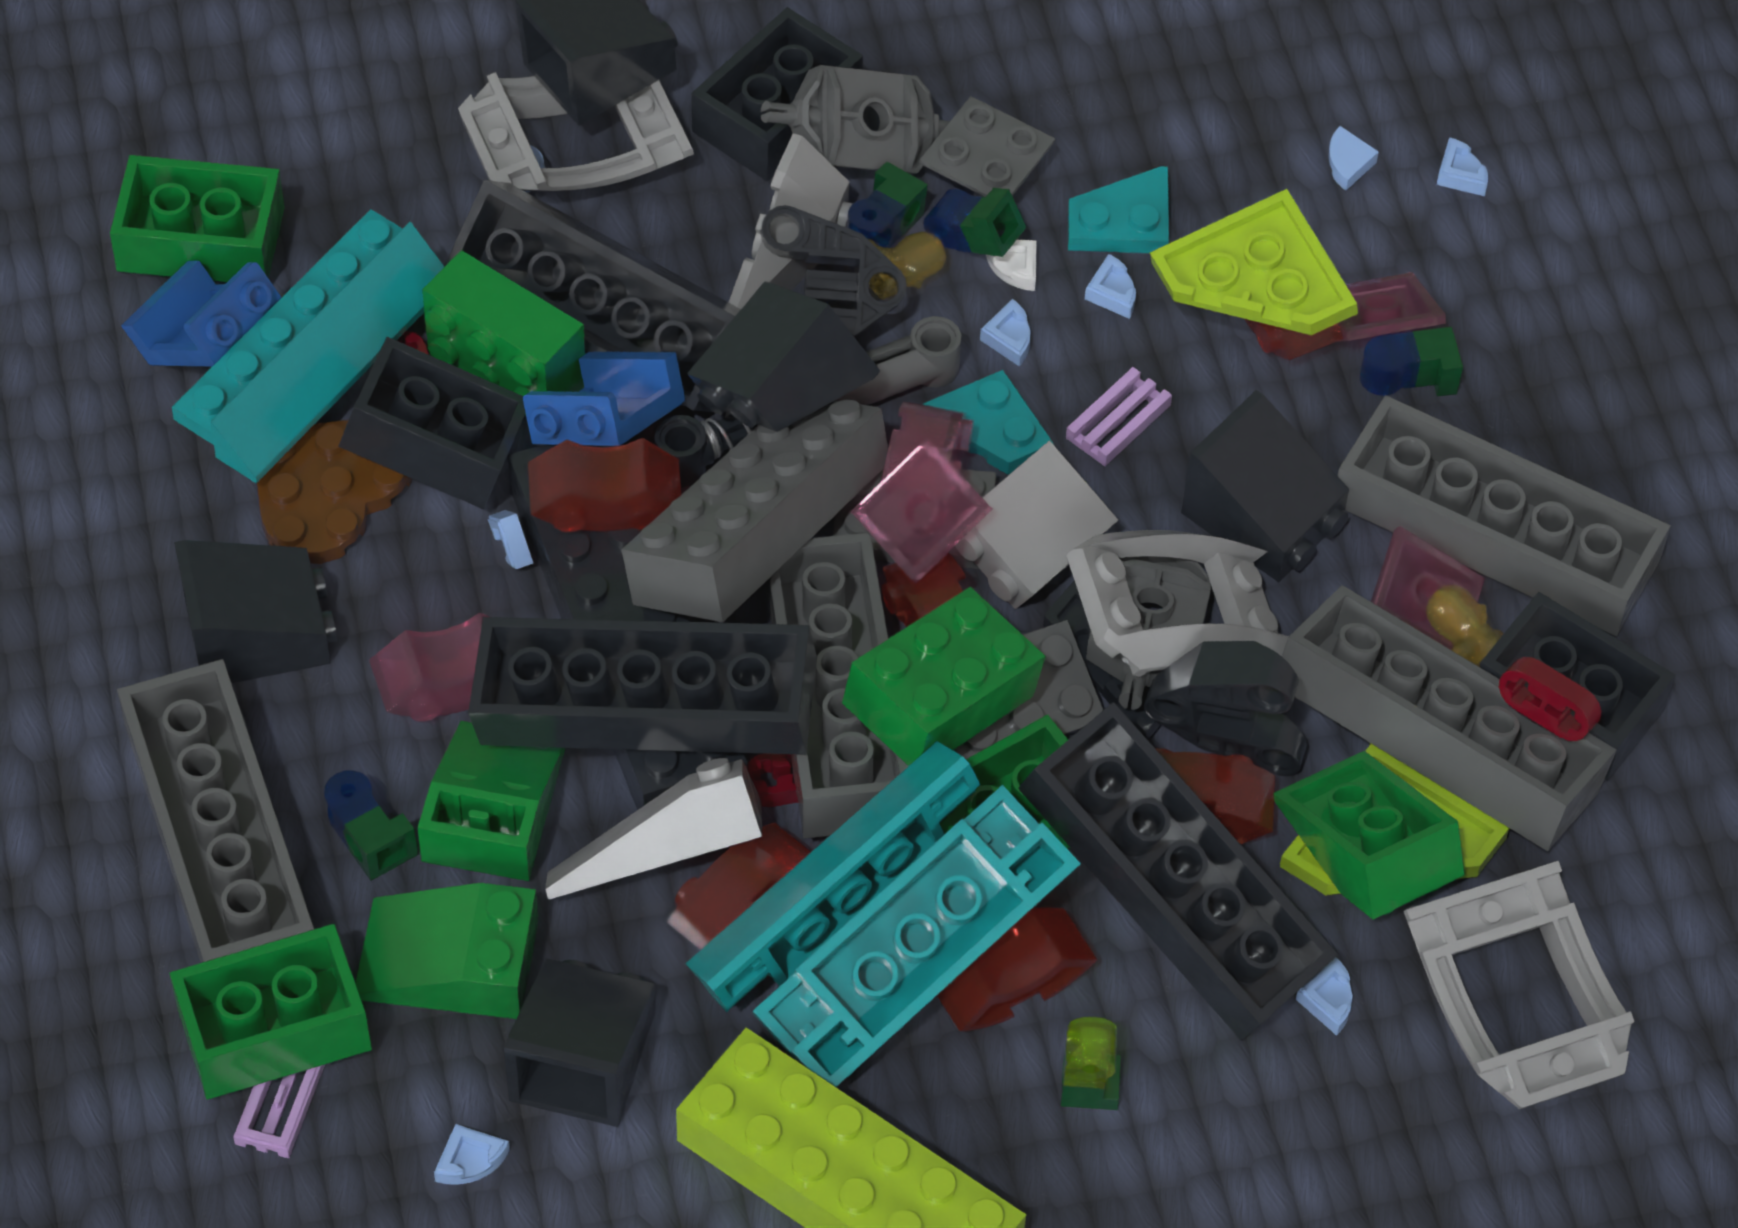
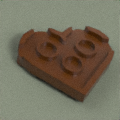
M348 420L314 424L257 482L262 527L268 544L271 546L307 548L310 564H323L343 557L345 555L344 549L354 543L359 534L364 535L367 515L392 506L391 499L400 494L405 485L409 487L412 483V478L338 447Z

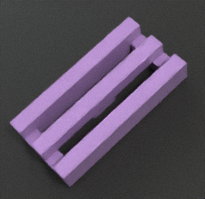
M1134 367L1073 421L1066 430L1067 440L1103 466L1110 463L1171 406L1172 394L1165 389L1161 393L1156 390V383L1149 378L1145 382L1141 380V372ZM1132 391H1134V392H1133L1130 396H1128L1116 409H1114L1103 421H1101L1089 434H1087L1086 436H1084V435H1085L1089 430H1091L1102 418H1104L1116 405H1118L1129 393H1131ZM1144 400L1149 402L1102 448L1097 445L1109 432L1115 430L1124 422L1126 417Z
M325 1065L306 1070L281 1137L274 1134L298 1073L283 1077L262 1132L253 1130L271 1081L253 1086L233 1137L235 1145L246 1147L248 1144L256 1146L258 1151L268 1153V1150L278 1152V1156L290 1158Z

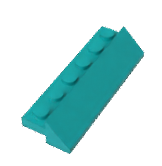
M370 209L172 406L173 420L213 444L217 459L257 483L375 363L386 337L397 341L424 313L422 289L444 268V265L411 221L404 228H401Z
M936 741L685 964L699 978L721 1008L728 1012L767 976L780 987L795 973L796 968L944 835L940 823L975 793L976 788L980 786L970 763L960 754Z
M1002 785L964 820L961 819L796 968L795 973L753 1010V1015L791 1055V1058L833 1086L838 1087L1079 867L1081 863L1043 822L1039 825Z

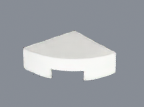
M1016 240L1003 257L986 255L991 269L1000 279L1014 287L1035 291L1036 240Z

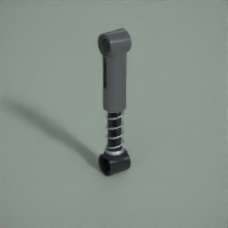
M932 316L923 318L914 325L911 335L867 351L866 353L880 369L879 374L875 379L836 399V401L854 400L861 405H870L921 384L933 388L950 384L959 374L961 332L959 327L953 321L944 317ZM729 412L726 413L723 419L718 421L708 418L705 421L699 422L697 419L685 415L666 418L657 426L654 435L655 469L658 477L664 483L674 487L692 486L706 473L707 465L714 463L715 459L720 458L724 450H730L736 446L758 424H755L753 428L748 427L733 415L728 416L731 414Z

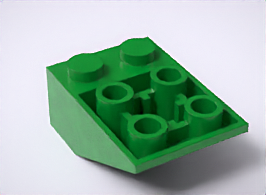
M460 721L432 778L418 824L421 862L529 881L565 748L480 745L472 722Z

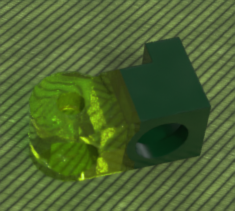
M1081 1017L1069 1023L1063 1056L1062 1107L1118 1109L1121 1055H1117L1118 1029L1112 1021L1100 1017Z

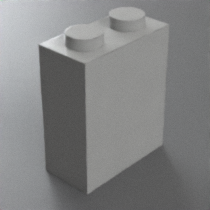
M1049 440L946 530L953 537V542L958 552L967 560L973 561L986 575L992 591L1000 599L1008 601L1016 609L1069 564L1066 556L1067 553L1093 536L1103 534L1118 519Z

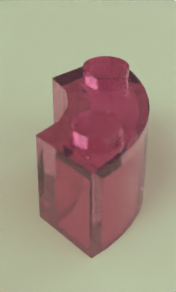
M904 401L898 413V416L902 417L900 431L893 429L881 481L883 494L946 506L948 492L957 493L962 472V462L958 461L960 450L969 451L974 420L966 419L967 413L964 411Z
M478 613L462 624L441 631L422 633L405 630L374 655L369 662L386 712L411 716L413 720L422 722L431 720L436 716L469 710L483 617L490 616Z

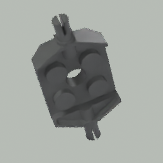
M823 65L808 70L791 104L765 101L761 107V112H767L761 115L764 123L788 124L794 134L803 136L833 166L878 170L884 163L889 162L911 175L917 174L923 166L919 164L920 158L950 122L939 120V115L934 114L930 91L915 75ZM866 106L875 109L879 115L880 125L877 131L868 128L863 120V111Z
M1160 556L1119 558L1125 567V578L1133 602L1140 612V623L1143 630L1203 624L1212 586L1207 573L1198 562ZM1151 602L1163 608L1150 610L1144 608L1141 604ZM1090 632L1086 659L1123 682L1122 691L1119 695L1121 706L1124 708L1128 707L1130 694L1133 693L1131 709L1139 708L1142 704L1145 686L1150 687L1152 680L1163 670L1148 671L1141 677L1132 675L1128 659L1121 653L1111 658L1095 644L1092 632Z

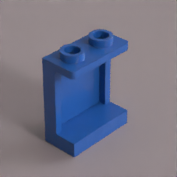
M187 261L121 327L149 365L212 367L282 297L257 262L246 263L226 284H215L200 261Z
M588 352L579 358L584 383L582 390L579 392L530 391L523 396L532 444L620 446L685 402L676 352Z

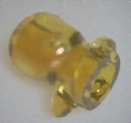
M929 232L912 233L903 238L893 248L879 246L872 239H868L901 270L906 279L907 287L921 288L923 281L939 272L946 262V251L943 243L938 237ZM877 274L869 280V286L881 300L897 292L896 283L889 275Z
M1456 584L1444 585L1427 602L1426 615L1430 624L1438 633L1452 642L1453 652L1478 667L1482 659L1504 634L1503 631L1495 630L1487 623V606L1479 604L1473 595L1462 586Z

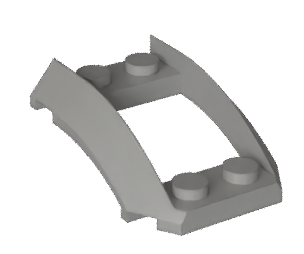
M496 72L487 76L489 82L473 99L470 94L458 108L463 124L488 179L510 183L523 191H563L610 185L646 174L694 154L659 80L615 105L635 150L602 161L572 167L540 168L518 119L544 118L568 114L535 76L498 78Z
M1138 530L1095 535L1066 554L1095 644L1111 658H1114L1119 653L1126 657L1134 676L1141 677L1148 671L1166 669L1203 641H1256L1274 650L1281 656L1283 654L1289 636L1279 634L1277 631V619L1268 606L1261 586V574L1253 563L1268 551L1236 541L1172 530ZM1160 556L1204 563L1224 624H1192L1143 630L1140 623L1141 615L1133 602L1125 578V567L1119 558Z
M1559 861L1404 911L1433 992L1463 1052L1477 1075L1518 1109H1523L1625 1074L1629 1051H1626L1631 1024L1634 1023L1631 1012L1627 1013L1610 986L1585 933L1575 904H1570L1559 874L1562 872ZM1540 928L1553 963L1587 1026L1499 1055L1472 1006L1452 955Z

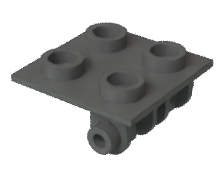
M970 96L920 158L919 164L974 191L975 201L973 206L975 207L981 198L986 197L993 188L1009 189L1013 196L1054 144L1055 138Z

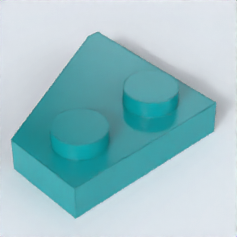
M1160 166L1069 199V251L1150 253L1169 244L1168 167Z
M1003 370L923 403L916 408V419L920 425L928 429L931 424H934L954 436L955 445L969 453L981 455L988 464L1007 475L1011 474L1049 440L1054 445Z

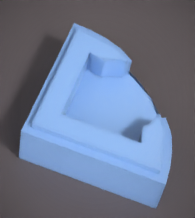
M1341 126L1338 127L1331 138L1328 158L1334 180L1344 190H1348L1377 163L1379 152Z
M1449 137L1436 185L1485 196L1488 183L1486 167L1471 153V148L1467 144Z
M1108 254L1086 287L1085 300L1130 319L1135 306L1136 289L1131 277L1127 273L1126 266L1119 259Z
M1012 299L981 329L980 341L1018 366L1024 362L1029 353L1031 330L1025 310Z
M504 510L489 515L487 520L495 540H502L507 563L515 569L533 564L517 513Z
M1335 957L1297 991L1296 1000L1336 1036L1347 1023L1352 1007V988L1349 973L1345 966Z
M455 1124L434 1171L435 1182L458 1185L471 1183L486 1177L496 1170L507 1157L510 1151L509 1141Z

